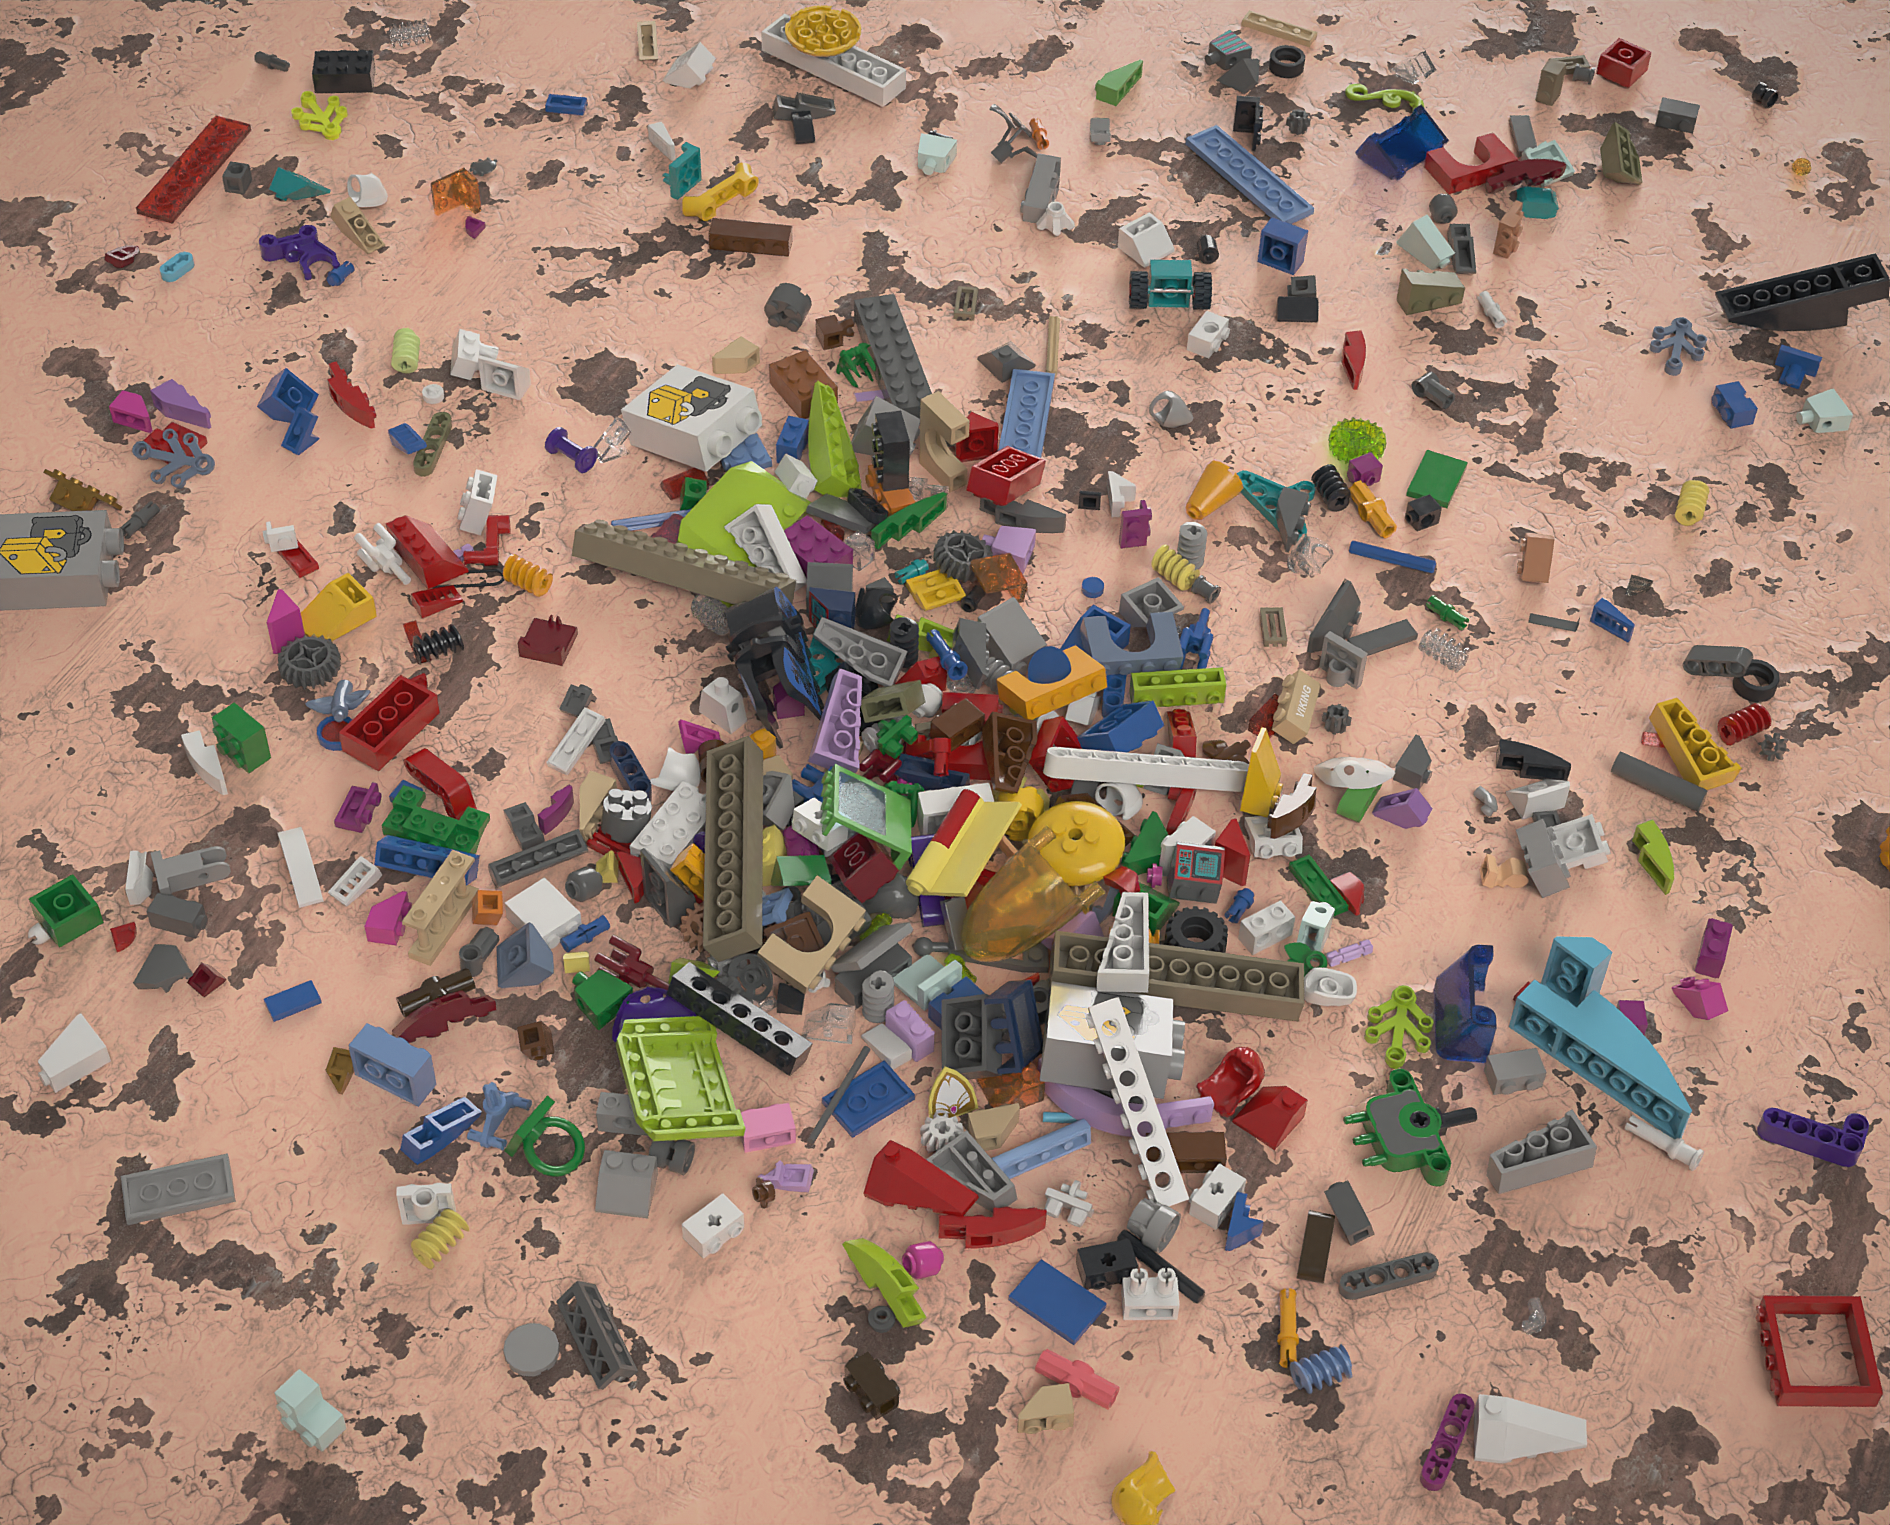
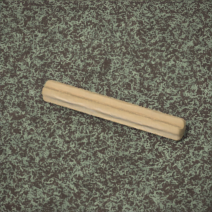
M1050 316L1046 372L1055 373L1056 376L1060 318L1058 316Z

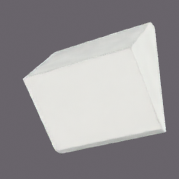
M1545 779L1506 791V796L1522 820L1531 818L1533 812L1554 811L1564 808L1570 789V782Z

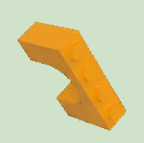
M1075 645L1063 650L1071 664V673L1065 679L1050 684H1038L1029 681L1018 671H1014L996 679L999 699L1023 718L1033 720L1107 688L1106 670L1103 665Z

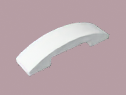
M302 827L278 832L299 908L324 902Z

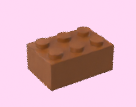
M806 350L769 364L770 384L799 418L806 419L810 417L813 391L817 381L832 388L838 403V386Z

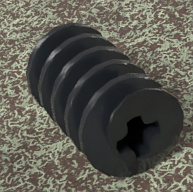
M1327 464L1313 473L1311 481L1328 509L1333 512L1345 509L1349 505L1351 492L1347 488L1346 483H1344L1343 478L1340 477L1336 467L1332 464Z
M899 617L890 625V644L907 651L903 668H908L914 665L919 657V626L911 618Z
M453 624L448 625V631L444 627H440L439 634L436 630H431L430 636L427 633H422L421 639L417 635L413 636V651L419 665H421V657L430 662V654L439 659V651L444 656H448V648L453 653H456L457 645L464 650L461 635Z

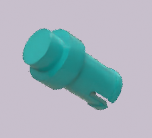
M916 559L911 562V565L894 573L895 578L897 579L905 575L897 580L902 585L907 579L926 574L929 566L924 559Z

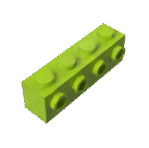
M1223 667L1131 673L1129 693L1131 703L1154 701L1156 707L1224 703L1227 684Z

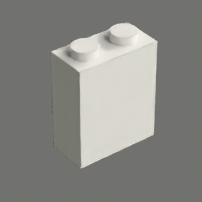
M545 877L505 902L507 919L518 930L528 922L532 923L550 949L555 948L560 943L562 937L578 930V926L582 925L581 913Z

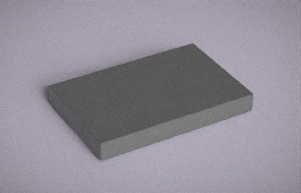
M825 494L807 506L806 512L808 514L861 534H866L877 526V524L867 521L847 501L829 494Z

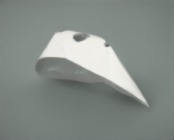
M1362 757L1332 758L1314 767V773L1325 784L1334 787H1348L1349 789L1375 787L1393 778L1395 775V771L1384 763ZM1346 766L1354 767L1352 775L1345 774L1344 768Z

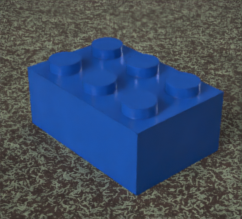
M1154 701L1122 704L1079 735L1077 739L1082 749L1128 753L1140 748L1144 740L1155 737L1158 734L1157 731L1165 725Z

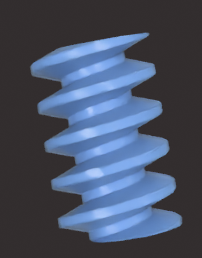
M1342 1344L1339 1345V1348L1331 1347L1329 1352L1327 1350L1321 1351L1319 1356L1312 1354L1309 1359L1301 1358L1299 1363L1296 1361L1290 1363L1291 1376L1296 1387L1299 1390L1304 1388L1308 1394L1312 1393V1384L1318 1390H1321L1322 1380L1325 1381L1327 1386H1332L1333 1376L1338 1383L1342 1382L1341 1373H1344L1348 1379L1352 1378L1351 1360Z

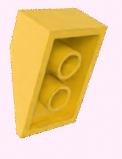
M1261 727L1251 752L1240 811L1268 818L1271 809H1274L1275 803L1278 802V798L1281 796L1283 784L1279 783L1281 772L1267 730Z

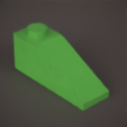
M1137 60L1106 73L1101 80L1096 82V99L1117 106L1142 77L1143 60Z

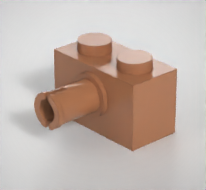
M1525 533V539L1521 538L1520 552H1523L1522 560H1518L1517 573L1520 574L1521 580L1549 583L1555 542L1553 535Z

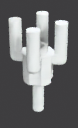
M380 523L375 524L373 527L375 532L381 537V539L377 540L376 547L372 546L361 533H357L354 536V540L362 547L357 551V555L373 572L381 569L384 573H394L404 585L411 582V578L400 567L402 564L401 557L393 549L396 540Z

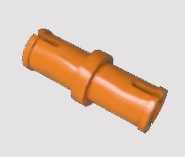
M1033 118L1029 122L1032 129V138L1036 141L1039 149L1042 150L1041 145L1046 149L1049 146L1047 131L1042 126L1039 118H1036L1037 122Z

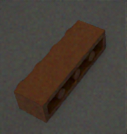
M712 218L708 233L709 249L789 257L793 242L792 225Z

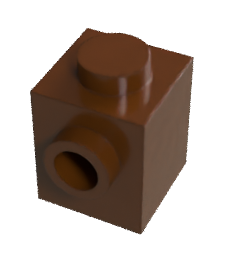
M542 1021L517 1027L520 1050L530 1060H543L547 1058V1055L555 1053L551 1029Z

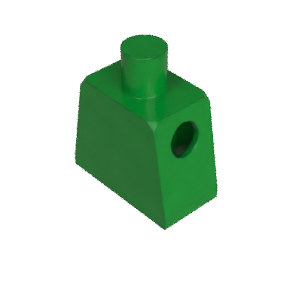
M598 970L590 977L583 972H578L572 980V983L576 986L574 990L576 1004L597 1030L603 1028L617 1016L623 1001L633 993V987L604 970Z

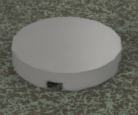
M528 1323L519 1326L505 1340V1360L513 1372L522 1376L540 1375L546 1369H551L559 1358L560 1347L557 1336L549 1327L542 1324Z

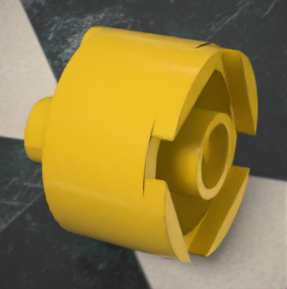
M1031 786L1019 788L1018 793L1015 794L999 792L997 802H1020L1022 804L1005 834L1009 835L1011 840L1026 841L1032 825L1044 812L1042 797Z

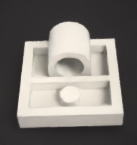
M434 1183L432 1185L409 1184L397 1187L396 1197L403 1225L433 1223V1220L440 1216L444 1209H450L457 1213L451 1183Z

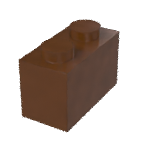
M965 698L961 702L953 704L950 709L941 715L933 718L930 724V737L932 739H951L952 752L982 731L985 714Z

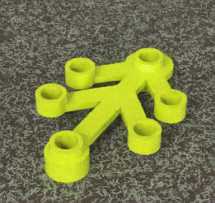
M312 91L303 92L300 97L301 105L304 108L311 109L314 114L304 113L300 107H295L291 110L292 118L299 120L300 129L322 132L327 140L338 139L341 134V127L339 125L348 116L347 108L340 106L339 97L334 95L328 97V106L323 112L317 104L316 95ZM335 110L336 117L332 122H330L329 118ZM311 121H313V122H319V123H321L322 125L312 124Z

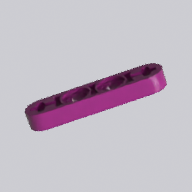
M1460 1393L1454 1395L1448 1404L1420 1475L1421 1484L1427 1490L1438 1491L1446 1483L1475 1408L1473 1399L1467 1394ZM1460 1404H1463L1465 1409L1461 1417L1458 1418L1455 1416ZM1448 1425L1456 1426L1460 1434L1451 1436L1446 1433L1445 1427ZM1445 1448L1450 1452L1451 1456L1447 1459H1442L1436 1455L1435 1450ZM1437 1466L1440 1469L1434 1481L1429 1478L1434 1467Z

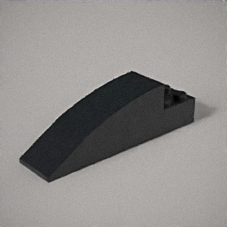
M1874 253L1717 291L1715 296L1727 321L1731 323L1774 331L1822 330L1847 326L1849 307L1889 298L1890 278L1877 254Z

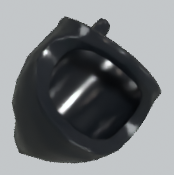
M860 588L855 607L857 625L863 629H878L890 625L893 622L891 612L898 601L897 594L885 589L865 591L864 588ZM884 596H891L895 599L889 603L881 602Z

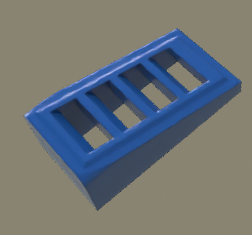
M407 423L388 430L391 444L408 455L427 447L426 442Z
M1603 597L1594 605L1590 622L1629 643L1635 624Z

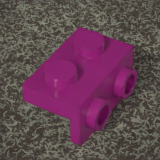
M1140 500L1139 509L1122 511L1119 535L1121 549L1147 546V536L1151 535L1149 521L1152 520V510L1150 507H1147L1145 500Z
M372 782L369 789L351 786L334 820L335 827L363 833L366 825H369L372 821L375 807H378L381 802L382 794L379 792L378 783Z

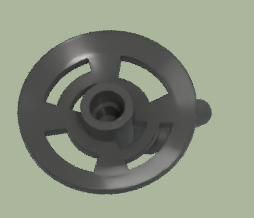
M767 925L762 927V933L763 929L767 928ZM761 948L756 949V955L744 953L735 957L728 969V976L736 979L739 977L742 985L747 989L745 991L741 987L742 991L739 995L752 1003L765 999L770 994L773 986V976L768 964L761 957L757 956ZM743 960H750L751 964L743 969L738 967ZM764 984L766 986L764 992L755 995V989Z

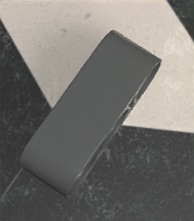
M1695 645L1684 660L1683 668L1691 675L1742 677L1753 660V653L1745 647Z

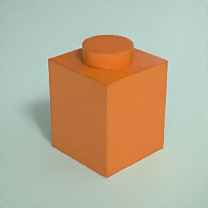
M477 890L472 901L473 924L498 925L503 915L502 891Z

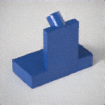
M1781 345L1775 365L1783 367L1784 370L1778 383L1799 389L1805 375L1816 377L1822 357Z

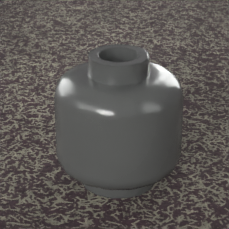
M1448 194L1434 196L1429 204L1431 215L1437 223H1450L1458 213L1454 199Z
M586 866L568 875L565 889L569 897L578 902H584L600 894L603 879L599 872L592 867Z

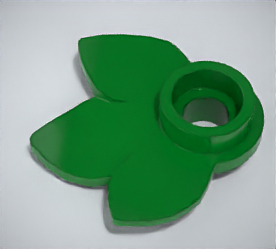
M1293 942L1284 946L1290 958L1287 960L1288 962L1304 964V977L1313 968H1327V958L1322 952L1317 950L1311 951L1306 944L1300 942ZM1317 960L1319 966H1311L1310 961Z

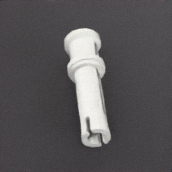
M1634 1115L1629 1118V1121L1638 1127L1626 1123V1131H1630L1666 1151L1670 1159H1677L1689 1166L1691 1171H1694L1702 1160L1704 1150L1692 1148L1685 1144L1682 1138L1674 1139L1636 1118Z

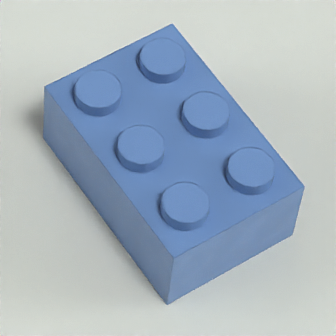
M367 1023L348 1045L356 1076L418 1107L437 1085L431 1054L423 1048L418 1049L410 1045L401 1037L396 1038L388 1034L381 1027H374Z

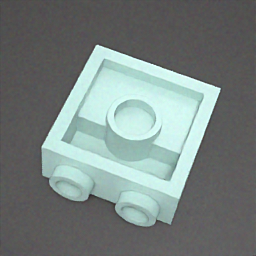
M1556 140L1548 143L1546 141L1542 142L1533 149L1531 147L1527 148L1521 153L1522 156L1519 161L1551 159L1566 163L1567 166L1564 174L1557 179L1550 178L1545 180L1541 184L1542 188L1572 176L1575 172V169Z

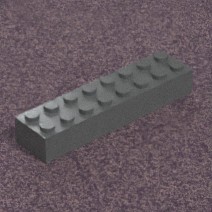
M895 294L854 300V320L862 342L871 345L867 350L876 365L874 375L884 400L920 419L921 399L931 395L932 391Z

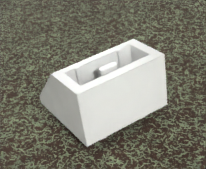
M1147 213L1119 228L1118 248L1144 268L1150 265V259L1160 260L1175 250L1163 222L1151 213Z
M1194 816L1187 822H1182L1171 836H1166L1161 843L1160 866L1163 868L1162 876H1168L1177 841L1214 846L1216 831Z

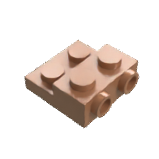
M1515 200L1500 220L1493 254L1508 259L1512 252L1515 253L1520 243L1517 240L1523 229V225H1521L1524 214L1522 212V202Z

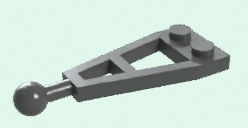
M1016 927L973 933L975 942L973 945L980 944V952L963 949L953 951L950 949L949 940L948 942H932L927 937H920L914 943V951L921 957L930 955L932 952H948V959L1018 972L1048 973L1049 969L1048 948L1038 940L1047 931V927ZM1022 939L1023 960L989 954L988 943Z

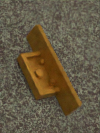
M45 469L43 472L58 481L49 500L68 510L92 511L97 500L120 511L123 508L116 503L117 498L107 493L102 496L99 494L100 490L90 485L85 488L82 486L83 482L71 477L68 480L65 478L66 474L57 469H54L53 472Z

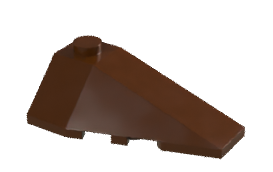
M992 711L982 727V741L993 790L1015 794L1018 793L1027 764L1037 742V721Z

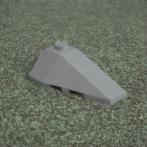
M823 617L813 635L815 639L867 679L885 687L895 685L907 655L906 650Z

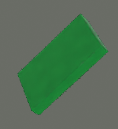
M1427 450L1407 489L1406 496L1418 499L1430 494L1441 507L1448 508L1466 471L1468 462Z

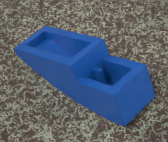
M464 1096L425 1116L422 1125L403 1134L400 1150L418 1165L458 1138L481 1116L482 1111Z

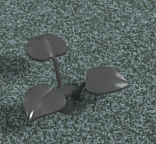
M993 104L989 110L1000 114L1006 120L1008 129L998 143V146L991 151L992 155L1001 164L1008 157L1012 159L1021 152H1027L1037 159L1038 154L1028 146L1012 153L1014 148L1011 146V143L1022 130L1030 138L1032 134L1018 117L1011 112L1008 113V116L1002 108ZM1016 127H1018L1019 129L1016 131V133L1007 141L1006 138L1009 135L1012 128H1014L1015 130Z

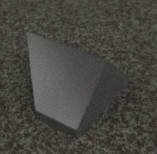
M1257 58L1242 59L1216 81L1245 95L1258 84L1260 60Z

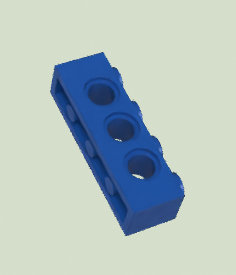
M387 835L377 842L374 865L433 878L454 849ZM458 851L475 859L465 874L467 886L477 879L480 855Z

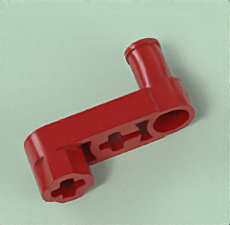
M488 515L486 548L479 551L465 550L463 554L464 565H499L500 534H511L510 515Z
M918 735V739L914 743L909 745L906 742L907 755L926 759L934 758V776L943 777L949 775L948 757L951 755V739L934 738L927 740V737L924 735Z
M1170 787L1168 799L1177 802L1166 827L1168 835L1171 836L1178 826L1185 822L1197 789Z

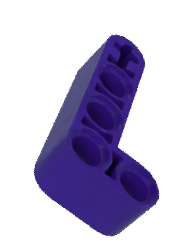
M934 834L911 837L912 854L908 861L913 869ZM919 896V911L923 927L945 925L940 901L945 900L944 896Z
M1772 1107L1764 1111L1758 1124L1757 1132L1766 1141L1840 1166L1852 1167L1857 1163L1864 1148L1869 1122L1863 1115L1852 1113L1846 1117L1842 1128L1838 1129Z

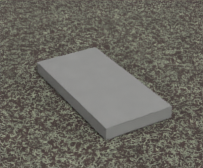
M228 1153L121 1176L127 1225L236 1202Z

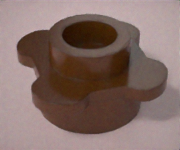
M762 1177L756 1178V1186L752 1189L753 1198L756 1202H760L761 1207L765 1209L768 1207L767 1202L774 1201L775 1189L771 1181H763Z

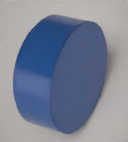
M1088 577L1083 580L1082 593L1086 597L1098 598L1103 594L1104 582L1100 578Z

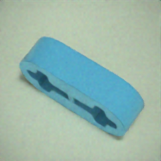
M180 252L160 266L162 280L174 282L193 269L195 264L192 254Z

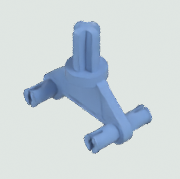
M491 1082L490 1084H485L482 1088L485 1095L483 1108L486 1112L483 1132L470 1129L467 1139L479 1142L485 1148L492 1146L504 1150L507 1140L495 1137V1131L510 1108L519 1107L528 1111L531 1108L532 1100L519 1097L518 1093L512 1091L508 1093L499 1091L496 1083Z

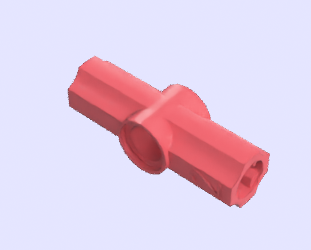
M1049 1349L1042 1352L1035 1366L1036 1372L1058 1384L1069 1383L1072 1397L1080 1398L1083 1396L1106 1409L1112 1407L1119 1393V1386L1096 1375L1092 1367L1081 1360H1074L1072 1362Z

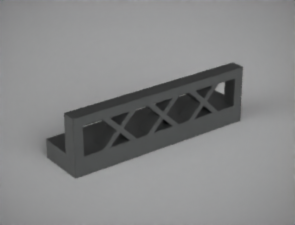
M577 1280L556 1302L597 1388L604 1390L618 1376L632 1378L638 1370L596 1284ZM575 1296L577 1300L575 1312H571L567 1303ZM581 1317H585L587 1321L585 1334H582L579 1329ZM592 1339H596L598 1344L596 1356H592L590 1352ZM606 1361L611 1371L603 1377L601 1367L602 1362Z

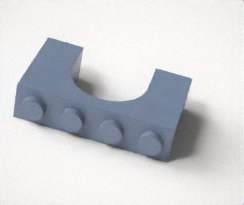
M1173 612L1150 613L1146 628L1151 647L1142 652H1129L1118 647L1110 636L1106 616L1083 617L1080 635L1084 652L1105 667L1106 676L1180 670L1184 658Z

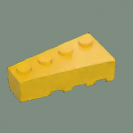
M1677 697L1656 704L1649 719L1682 778L1706 790L1732 783L1741 771V766L1737 762L1733 763L1727 756L1728 752L1711 739L1712 735L1707 729L1704 730L1696 722L1697 718Z

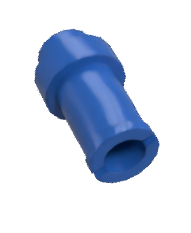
M345 261L337 269L331 270L327 277L328 284L331 286L341 285L345 278L354 272V265L351 262L349 263V261Z
M1243 888V890H1239L1235 894L1234 902L1228 911L1225 912L1226 919L1232 915L1228 921L1232 923L1239 922L1245 910L1249 909L1254 903L1253 891Z

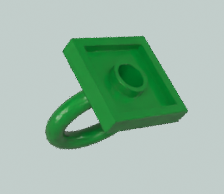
M547 1095L515 1132L504 1152L513 1157L523 1146L525 1157L535 1170L547 1176L559 1177L573 1172L581 1164L585 1154V1141L580 1130L569 1120L556 1116L546 1117L555 1103ZM548 1127H558L565 1130L574 1141V1155L564 1165H548L542 1162L534 1151V1144Z

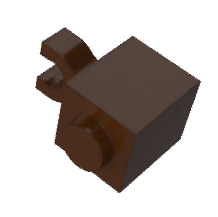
M836 315L815 319L816 336L823 350L843 346V336H854L852 329L854 322L852 318L842 323H839Z

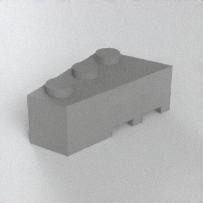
M1038 153L1029 188L1026 189L1025 201L1022 200L1020 212L1023 213V221L1037 223L1046 212L1048 204L1055 202L1060 188L1061 157Z
M1541 819L1516 829L1521 848L1525 854V861L1529 865V874L1542 898L1570 888L1567 878L1571 877L1567 865L1565 863L1561 864L1560 859L1564 858L1559 845H1554L1553 841L1557 837L1552 826L1547 827L1544 820Z
M967 1130L926 1159L978 1194L979 1199L975 1203L993 1212V1208L1009 1206L1017 1200L1013 1182Z

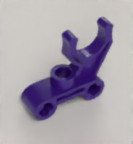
M313 225L302 226L298 234L281 238L265 234L259 239L263 260L268 262L286 259L288 262L299 261L305 280L312 279L309 266L314 262H329L333 269L340 267L336 253L318 240L317 229Z

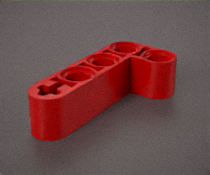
M423 748L403 760L408 773L442 799L449 817L459 820L467 807L477 809L466 779L428 749Z

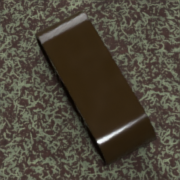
M1309 1210L1297 1279L1324 1283L1335 1215Z

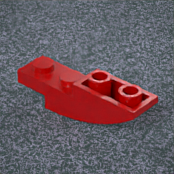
M337 361L329 363L331 378L327 379L330 396L335 404L354 421L368 428H375L374 418H377L373 405L369 406V398L366 392L362 393L359 385L353 387L351 382H347L346 372L344 368L340 369Z
M1004 1206L993 1208V1217H986L984 1215H939V1239H965V1249L989 1248L1011 1244L1045 1229L1047 1209L1035 1207L1018 1209Z

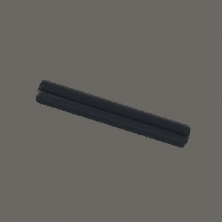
M1124 1229L1118 1235L1117 1241L1130 1239L1135 1257L1157 1274L1162 1268H1165V1273H1167V1268L1173 1269L1178 1281V1290L1191 1301L1198 1304L1204 1298V1289L1155 1251L1142 1244V1241L1128 1230Z

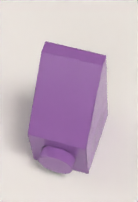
M1415 788L1381 797L1372 814L1382 820L1408 829L1423 826L1427 822L1433 808L1420 791Z

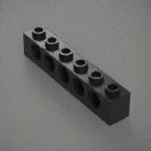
M689 962L672 976L667 991L668 996L787 1075L791 1076L806 1062L813 1043Z

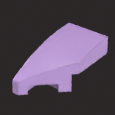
M780 1160L775 1164L776 1168L766 1175L760 1174L758 1176L762 1177L763 1181H771L775 1189L809 1192L814 1169L811 1164L783 1165V1162Z

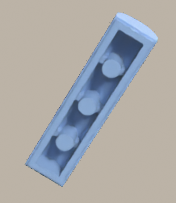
M1081 1119L991 1159L1011 1179L1090 1145L1091 1126L1085 1119Z

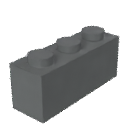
M897 943L862 970L839 972L835 977V993L855 1011L862 1006V984L867 977L879 970L895 977L898 973L912 965V956Z

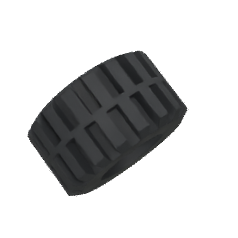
M1193 906V909L1185 907L1182 912L1178 910L1174 913V917L1171 916L1166 925L1164 945L1225 953L1228 928L1227 925H1224L1225 921L1223 918H1218V913L1214 911L1209 912L1208 908L1198 909V906ZM1187 938H1199L1204 940V942H1193Z

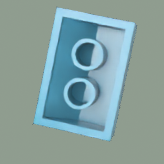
M1557 936L1553 939L1541 984L1546 985L1551 991L1568 1000L1575 1007H1578L1593 990L1600 994L1613 952L1593 937Z

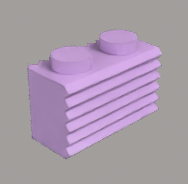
M903 1000L885 1012L886 1027L912 1049V1058L915 1062L934 1052L935 1031L928 1027L929 1024H925V1021H922V1017H919V1014L913 1011V1007H910L907 1001Z

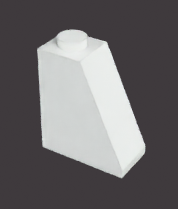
M82 1014L77 1015L38 1060L41 1069L38 1073L40 1080L45 1086L50 1085L55 1093L111 1062L106 1045Z

